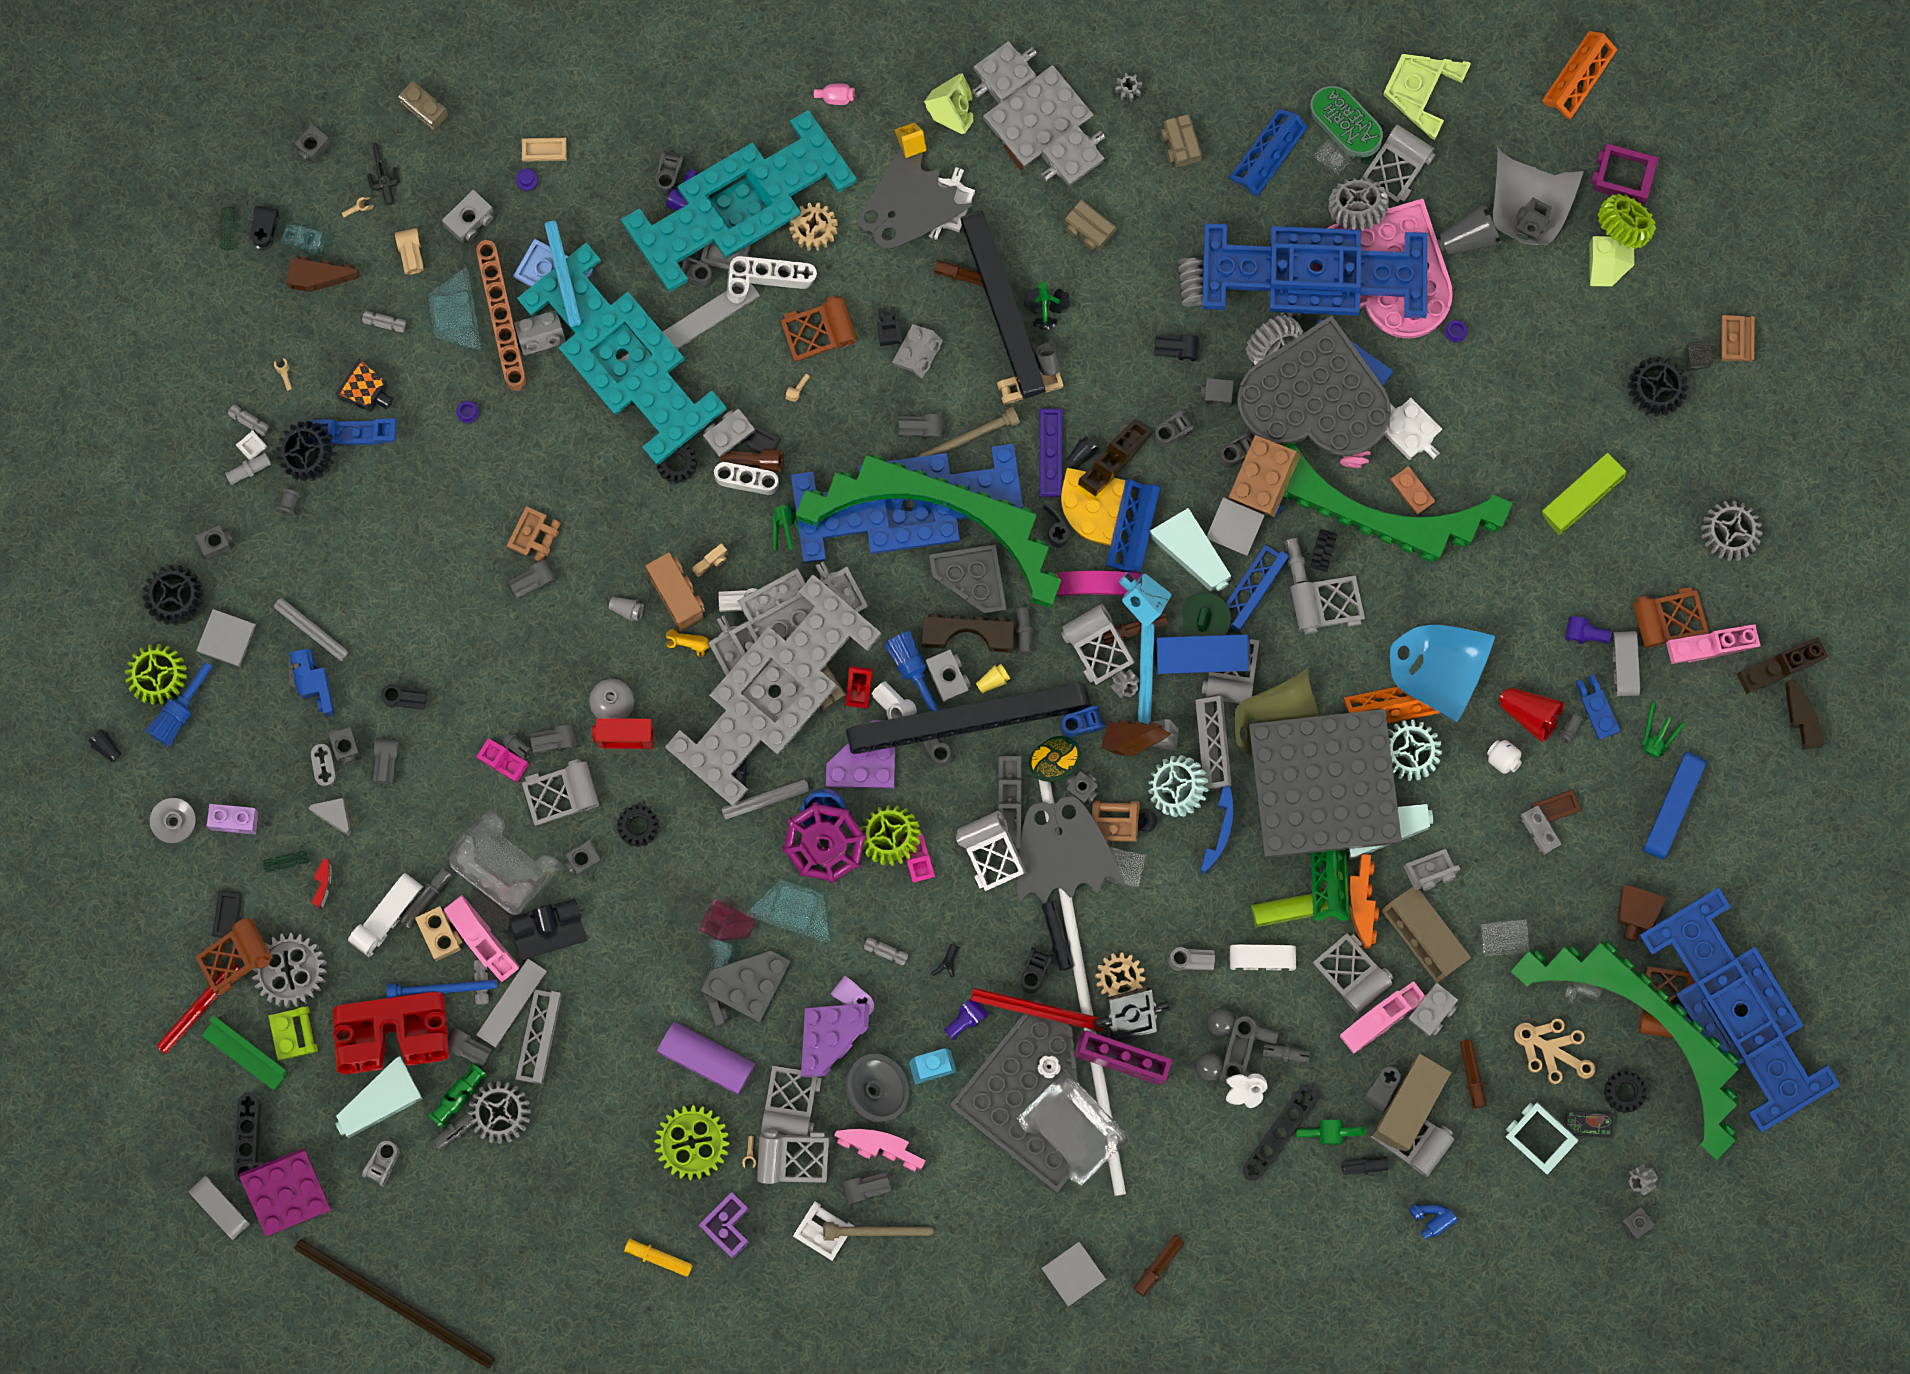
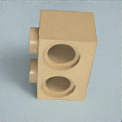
M440 906L415 918L436 962L461 950L459 944L463 942L457 930L452 931L449 925L452 922ZM436 917L440 918L441 925L438 928H431L430 921ZM443 938L451 940V945L447 949L439 947V943Z

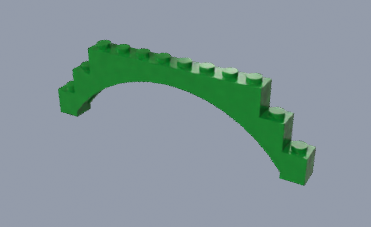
M1295 443L1282 445L1301 455L1282 499L1288 500V498L1297 501L1296 504L1302 508H1314L1317 510V514L1323 517H1335L1341 525L1350 527V525L1359 528L1358 531L1364 535L1370 536L1372 533L1379 536V540L1385 544L1391 545L1393 542L1400 545V549L1406 553L1411 554L1414 551L1421 554L1420 558L1432 563L1433 560L1438 562L1448 538L1452 539V543L1456 546L1464 547L1466 545L1469 547L1479 523L1483 524V528L1490 532L1500 531L1513 504L1492 494L1489 500L1473 508L1448 515L1407 517L1384 513L1363 506L1330 486L1305 460Z
M878 455L865 456L857 480L849 473H835L827 497H823L824 494L817 490L804 491L796 513V520L818 527L820 521L836 512L854 505L883 499L926 501L964 514L993 534L1009 551L1028 583L1032 594L1030 602L1050 609L1053 607L1061 585V579L1052 572L1046 571L1045 574L1041 573L1049 547L1045 546L1046 543L1041 540H1029L1037 516L1030 508L1023 506L1017 508L1012 506V503L1007 500L999 499L997 501L991 499V496L987 493L978 492L976 494L969 491L970 489L964 485L957 484V486L948 484V481L944 478H930L927 476V473L915 469L913 472L905 469L906 466L903 464L884 462L885 459Z
M1602 940L1585 959L1581 957L1583 954L1575 946L1572 945L1570 947L1566 945L1549 964L1546 962L1547 958L1539 950L1534 951L1531 948L1510 971L1527 987L1532 982L1553 980L1588 983L1606 988L1641 1006L1670 1032L1686 1055L1699 1085L1704 1112V1138L1700 1145L1718 1160L1737 1139L1735 1135L1736 1130L1730 1124H1723L1721 1121L1739 1102L1736 1099L1738 1097L1731 1088L1727 1087L1725 1089L1723 1087L1739 1069L1740 1065L1737 1063L1739 1059L1730 1051L1726 1053L1720 1047L1722 1044L1717 1038L1712 1035L1709 1037L1703 1032L1704 1027L1696 1020L1691 1021L1686 1016L1687 1012L1679 1004L1674 1005L1668 1000L1670 996L1661 988L1657 990L1651 984L1653 981L1643 972L1641 974L1634 969L1635 964L1627 957L1622 958L1617 953L1618 949L1611 942L1608 941L1606 943Z

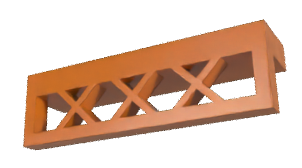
M1588 31L1542 100L1548 107L1557 108L1567 119L1571 120L1618 50L1604 33ZM1605 45L1609 50L1604 57H1601V49ZM1595 62V71L1592 75H1589V66ZM1580 80H1583V88L1580 92H1577V84ZM1571 97V106L1567 110L1564 104Z
M1398 686L1344 698L1348 713L1385 709L1387 724L1440 713L1408 695ZM1399 694H1406L1407 696H1405V697H1398L1397 695H1399ZM1379 698L1385 699L1384 701H1381V702L1375 701L1376 699H1379ZM1362 703L1363 705L1352 708L1351 704Z

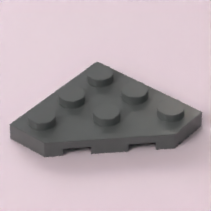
M996 544L929 555L932 578L984 615L1007 611Z
M771 950L746 957L730 964L710 969L699 991L752 1020L760 1022L790 961Z

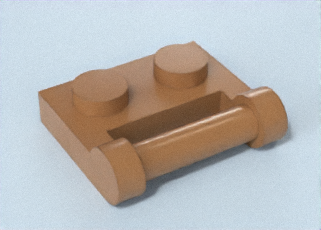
M1101 800L1093 801L1092 818L1106 841L1137 842L1139 801H1131V803H1102ZM1101 812H1130V818H1102Z

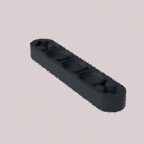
M1304 1085L1298 1089L1243 1166V1175L1246 1179L1256 1181L1264 1174L1317 1099V1092L1312 1086ZM1309 1090L1312 1092L1310 1096L1313 1099L1305 1101L1302 1106L1307 1108L1304 1111L1299 1105L1294 1104L1293 1101L1297 1100L1299 1103L1303 1097L1300 1094L1301 1091L1307 1092ZM1291 1108L1299 1111L1300 1117L1296 1121H1291L1287 1118V1111ZM1276 1127H1283L1286 1130V1137L1284 1139L1278 1140L1274 1137L1273 1131ZM1268 1145L1272 1148L1273 1154L1270 1158L1261 1156L1260 1148L1262 1146ZM1255 1155L1260 1161L1267 1163L1265 1167L1262 1164L1259 1165L1257 1168L1258 1175H1248L1249 1169L1247 1166H1254L1257 1160L1253 1159Z

